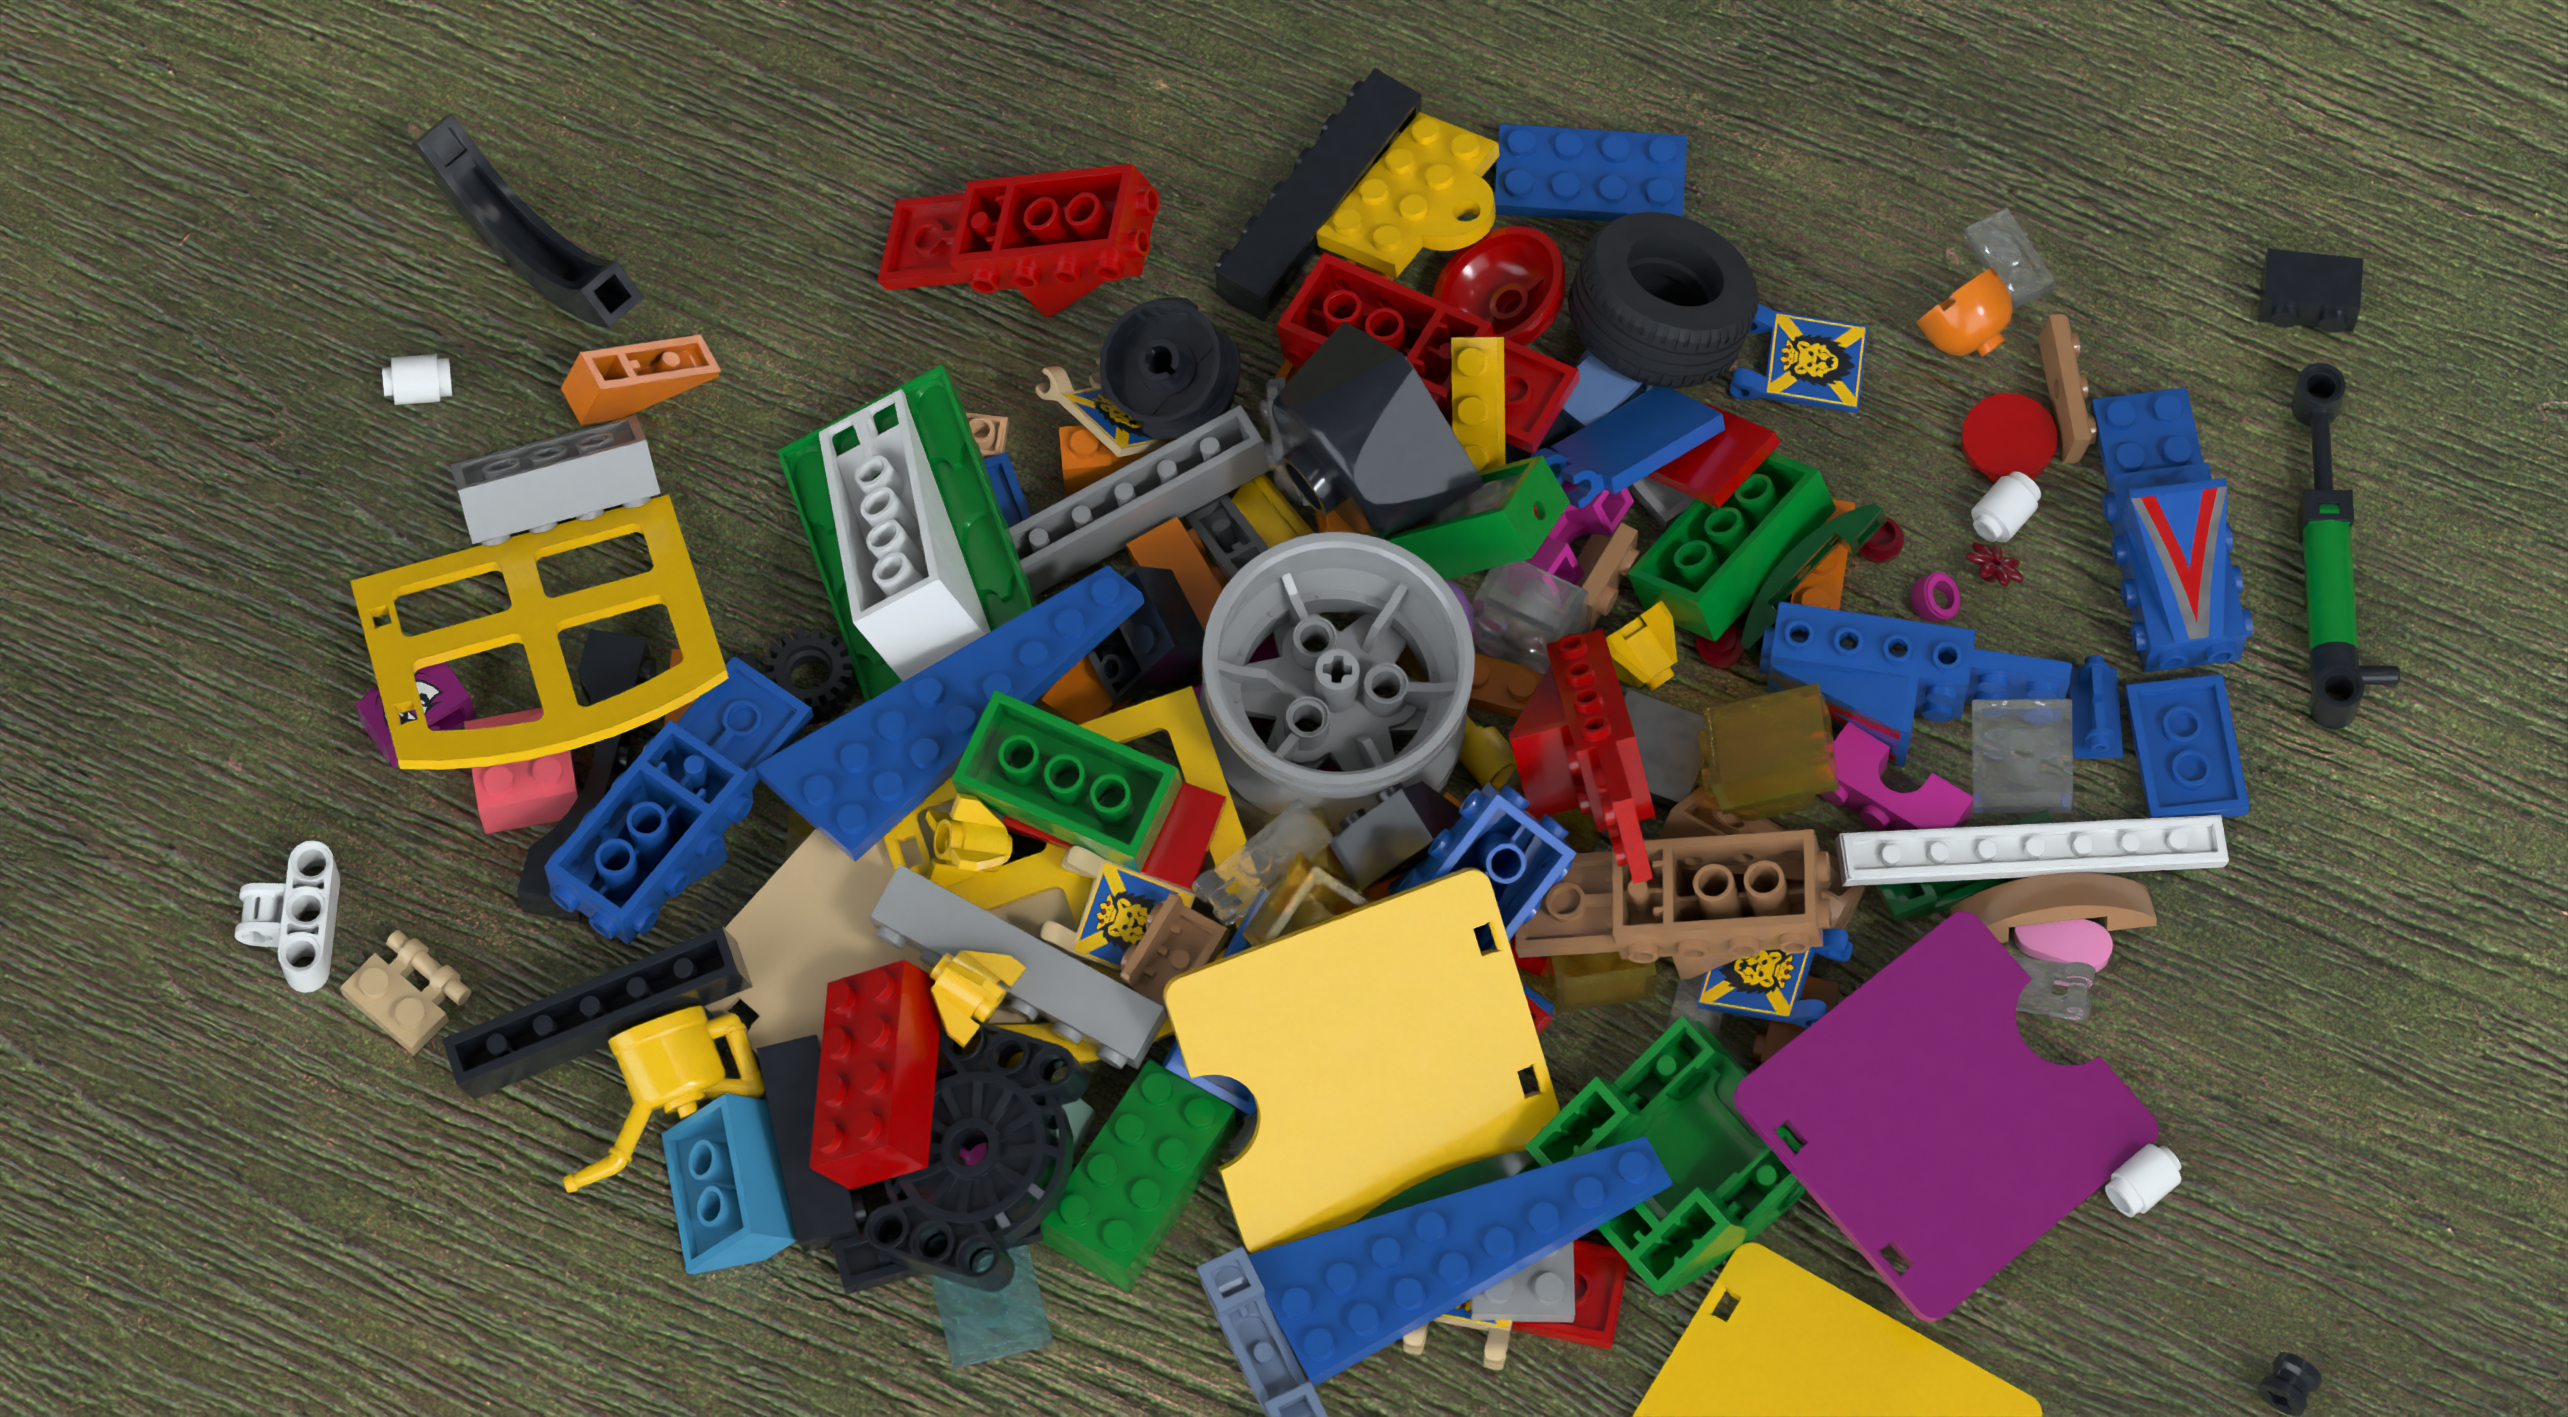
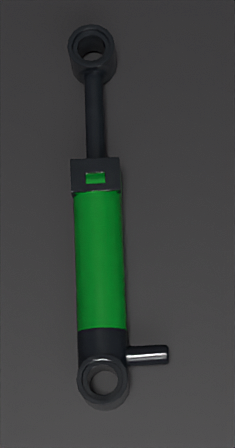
M2315 363L2307 366L2300 373L2291 404L2293 415L2297 420L2311 427L2314 490L2303 491L2297 511L2299 542H2303L2312 689L2309 710L2313 719L2321 726L2339 729L2351 724L2355 719L2365 685H2397L2400 682V668L2393 665H2359L2351 530L2354 523L2353 491L2334 490L2330 423L2338 416L2346 383L2342 373L2334 366L2325 363ZM2310 393H2321L2325 395L2327 398H2316ZM2327 693H2339L2346 698V700H2334L2327 695Z

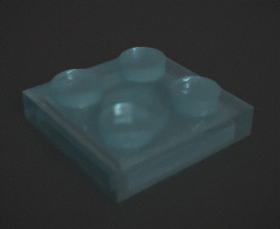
M1028 1244L1007 1249V1252L1014 1260V1277L1008 1286L994 1293L980 1291L929 1274L953 1369L1053 1345ZM993 1254L987 1255L980 1260L977 1272L985 1271L990 1267L993 1262Z

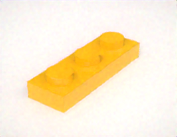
M1504 337L1451 338L1452 430L1478 472L1505 465Z

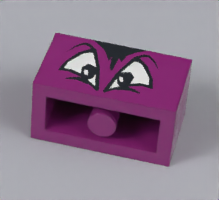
M446 662L421 668L415 672L416 685L430 730H457L464 726L465 721L476 719L471 697ZM377 685L370 689L363 696L362 700L355 704L363 727L390 766L394 768L399 763ZM416 710L398 713L401 725L418 719Z

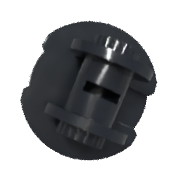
M1168 297L1137 305L1122 315L1107 334L1100 355V383L1102 392L1117 408L1141 424L1142 431L1156 440H1176L1228 412L1234 402V394L1239 384L1241 371L1239 347L1231 336H1223L1216 325L1199 312L1198 306L1187 298Z

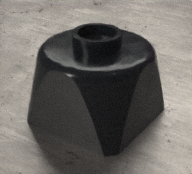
M1345 321L1304 363L1273 400V419L1289 452L1281 457L1282 465L1289 478L1305 500L1319 514L1327 516L1334 510L1359 534L1380 539L1483 488L1481 476L1412 364L1398 350Z

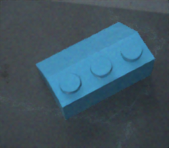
M725 1093L661 1134L686 1273L698 1274L764 1261L797 1241L768 1100Z

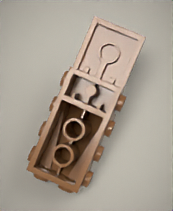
M1814 829L1643 840L1653 879L1633 884L1628 865L1618 867L1613 847L1612 851L1577 853L1573 857L1572 866L1564 878L1557 884L1553 883L1542 897L1541 906L1533 918L1526 924L1522 923L1516 931V952L1519 958L1619 952L1622 959H1629L1636 963H1650L1656 961L1659 957L1672 956L1680 980L1692 979L1742 957L1754 956L1762 950L1780 949L1785 953H1803L1808 951L1810 947H1823V928H1831L1829 897L1822 898V882L1830 881L1828 851H1820Z

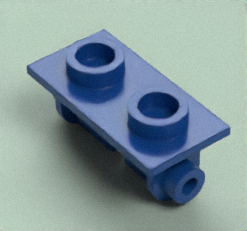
M2091 655L2084 659L2085 664L2081 668L2071 669L2068 686L2073 759L2123 758L2117 668H2110L2108 664L2104 663V657Z

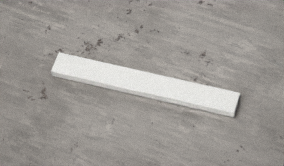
M2221 815L1839 833L1835 839L1842 886L2020 878L2057 873L2099 874L2225 867L2229 862Z

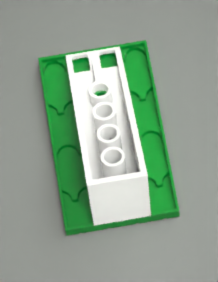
M943 364L777 450L849 655H851L852 664L866 702L1037 606L1028 577L1023 571L1007 521L1003 518L979 445L974 439L959 392L954 386L951 374Z

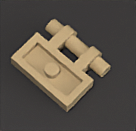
M396 930L389 936L386 945L398 954L397 958L389 965L374 953L340 987V990L347 1000L414 1056L449 1021L446 1012L438 1005L447 996L458 1006L462 1005L470 997L471 990L460 981L461 975L451 966H442L428 954L429 948L417 938L410 939L400 930ZM415 969L430 981L429 985L422 992L406 979Z

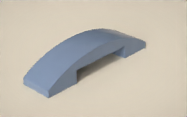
M1243 1246L1196 1267L1218 1323L1266 1417H1328L1311 1381L1307 1382L1265 1298V1290Z

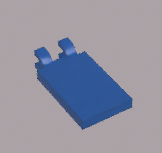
M1655 386L1551 446V449L1543 448L1536 451L1534 454H1531V458L1543 455L1560 485L1565 480L1574 485L1578 484L1577 488L1570 491L1566 496L1571 505L1581 509L1588 505L1602 491L1606 490L1615 495L1724 431L1723 414L1672 388Z

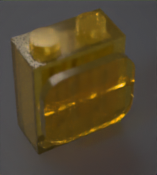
M1819 683L1703 709L1705 729L1698 730V740L1704 759H1708L1709 767L1702 769V780L1707 797H1716L1723 815L1734 813L1741 820L1757 821L1801 811L1814 801L1817 794L1839 790L1831 715Z

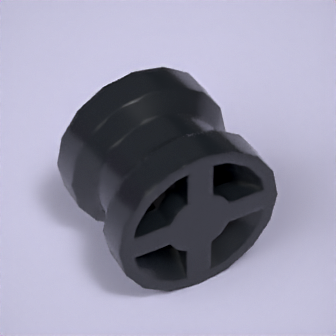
M2280 1352L2273 1362V1373L2271 1376H2266L2262 1379L2257 1390L2260 1396L2275 1409L2287 1415L2300 1416L2307 1407L2306 1397L2309 1392H2315L2321 1385L2323 1378L2319 1371L2303 1358L2292 1353Z

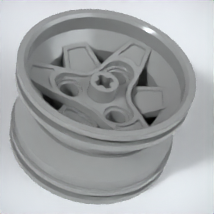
M1351 532L1314 533L1282 542L1253 558L1235 574L1218 597L1211 611L1203 642V682L1200 694V710L1231 798L1256 820L1274 830L1304 840L1327 842L1342 831L1338 824L1340 821L1361 808H1364L1367 813L1379 805L1375 797L1392 785L1401 782L1404 787L1423 781L1440 793L1454 771L1463 745L1467 706L1471 695L1475 663L1473 637L1469 622L1452 589L1430 565L1408 550L1380 538ZM1344 612L1362 617L1339 632L1329 620L1321 617L1318 613ZM1272 633L1279 658L1248 664L1258 646ZM1309 640H1318L1324 643L1326 648L1319 652H1311L1306 650L1302 644ZM1406 644L1420 663L1426 683L1408 677L1404 670L1396 665ZM1380 686H1387L1394 689L1397 695L1384 699L1374 694L1373 690ZM1247 716L1276 720L1266 745L1254 731ZM1310 719L1316 722L1319 728L1313 732H1303L1295 724L1300 720ZM1390 735H1415L1402 751L1396 756L1394 755ZM1331 757L1341 772L1322 771L1319 769Z

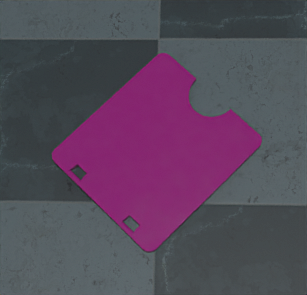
M1958 911L1949 916L1744 1078L1733 1092V1103L1738 1112L1918 1319L1928 1323L1937 1322L1944 1318L2112 1178L2111 1174L2146 1144H2152L2157 1139L2159 1133L2157 1121L2100 1055L2084 1064L2063 1066L2042 1059L2025 1044L2016 1023V1006L2022 990L2032 978L1976 915L1968 911ZM1784 1123L1804 1145L1796 1154L1776 1132ZM1889 1244L1909 1266L1901 1276L1880 1253Z

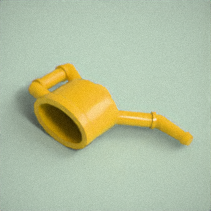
M695 1006L640 1024L608 1040L611 1051L619 1063L633 1105L613 1148H610L608 1151L609 1155L574 1174L570 1172L562 1178L567 1193L576 1192L580 1187L615 1175L623 1170L627 1163H631L633 1160L631 1157L652 1111L664 1109L665 1114L678 1112L680 1119H684L699 1110L697 1104L705 1101L707 1098H719L725 1093L757 1099L764 1096L766 1090L762 1071L759 1070L745 1033L746 1025L741 1022L738 1015L727 1013L708 1020L704 1007ZM722 1036L726 1037L741 1078H725V1069L714 1039Z

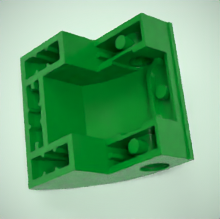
M1681 1016L1615 1082L1596 1076L1525 1146L1536 1161L1544 1167L1641 1137H1647L1673 1185L1597 1228L1658 1296L1673 1292L1720 1265L1731 1257L1739 1246L1749 1243L1761 1234L1807 1192L1738 1112L1733 1103L1735 1088L1749 1073L1700 1020L1694 1021L1685 1016ZM1785 1123L1776 1130L1777 1134L1795 1154L1804 1146Z

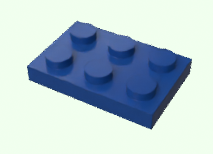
M2223 674L2126 685L2124 697L2148 818L2221 815L2222 818L2247 815L2250 806Z

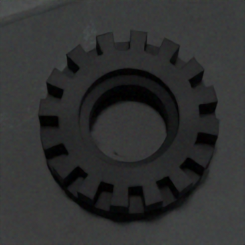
M804 628L796 630L797 639L793 641L787 633L781 637L782 647L774 643L770 648L771 658L766 657L764 664L765 677L812 708L813 718L808 724H815L814 715L821 714L823 722L831 719L830 710L834 709L840 714L845 709L844 700L850 702L853 696L852 687H855V677L851 655H848L846 645L843 642L838 645L837 636L830 632L826 639H824L821 629L813 628L812 637H806ZM806 663L821 664L829 673L826 682L814 689L796 687L791 681V675L795 668Z

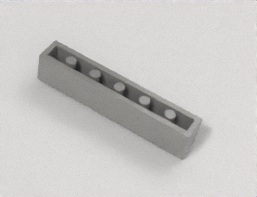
M1239 405L1009 528L1023 571L1028 577L1034 596L1127 547L1126 543L1175 517L1181 518L1271 470L1264 441L1242 406Z
M902 865L898 866L869 916L875 928L879 929L876 933L879 939L899 950H902L905 944L922 952L919 959L933 969L947 952L954 957L961 950L1011 955L1024 965L1026 970L1011 989L999 982L998 985L1008 991L1004 997L1010 1000L1007 1007L1029 1021H1034L1037 1015L1054 1024L1051 1031L1071 1044L1078 1045L1082 1039L1097 1047L1098 1050L1095 1055L1118 1069H1122L1126 1063L1138 1070L1167 1019L1163 1006Z

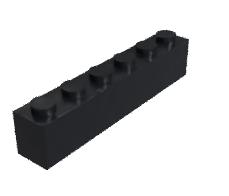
M1376 68L1373 69L1365 81L1358 80L1351 88L1346 99V105L1338 115L1335 113L1331 114L1325 121L1320 132V138L1312 149L1306 147L1300 153L1294 164V172L1287 181H1279L1274 186L1268 197L1267 206L1259 216H1251L1241 232V239L1233 250L1226 249L1218 258L1214 267L1217 295L1264 322L1322 248L1318 246L1317 231L1418 113L1421 112L1422 94Z
M721 926L442 1039L457 1086L476 1099L608 1046V1040L640 1024L690 1007L707 1006L753 986L738 942Z

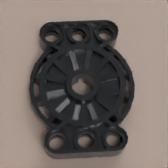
M972 1019L980 1025V1028L970 1039V1041L978 1039L974 1050L969 1054L961 1055L963 1047L947 1035L945 1028L941 1033V1050L952 1064L936 1070L928 1168L884 1180L887 1195L892 1204L874 1210L866 1220L864 1230L869 1243L885 1258L895 1264L980 1291L994 1293L1008 1286L1014 1277V1260L1004 1248V1245L1019 1240L1038 1227L1056 1207L1068 1184L1074 1161L1073 1133L1067 1113L1062 1105L1076 1102L1084 1095L1088 1088L1089 1077L1084 1066L1068 1049L1061 1045L985 1022L982 1024L980 1021ZM1023 1053L1019 1064L1013 1068L1006 1069L1007 1062L1013 1055ZM1068 1066V1071L1064 1078L1054 1083L1051 1082L1055 1071L1061 1067ZM1057 1129L1059 1130V1139L1056 1132ZM989 1142L988 1152L984 1159L978 1164L966 1166V1161L958 1154L960 1149L962 1148L970 1152L978 1144ZM903 1226L899 1238L894 1242L887 1243L889 1233L894 1228ZM948 1240L944 1253L932 1258L934 1247L939 1242ZM993 1254V1262L990 1267L985 1271L977 1272L980 1260L987 1255Z

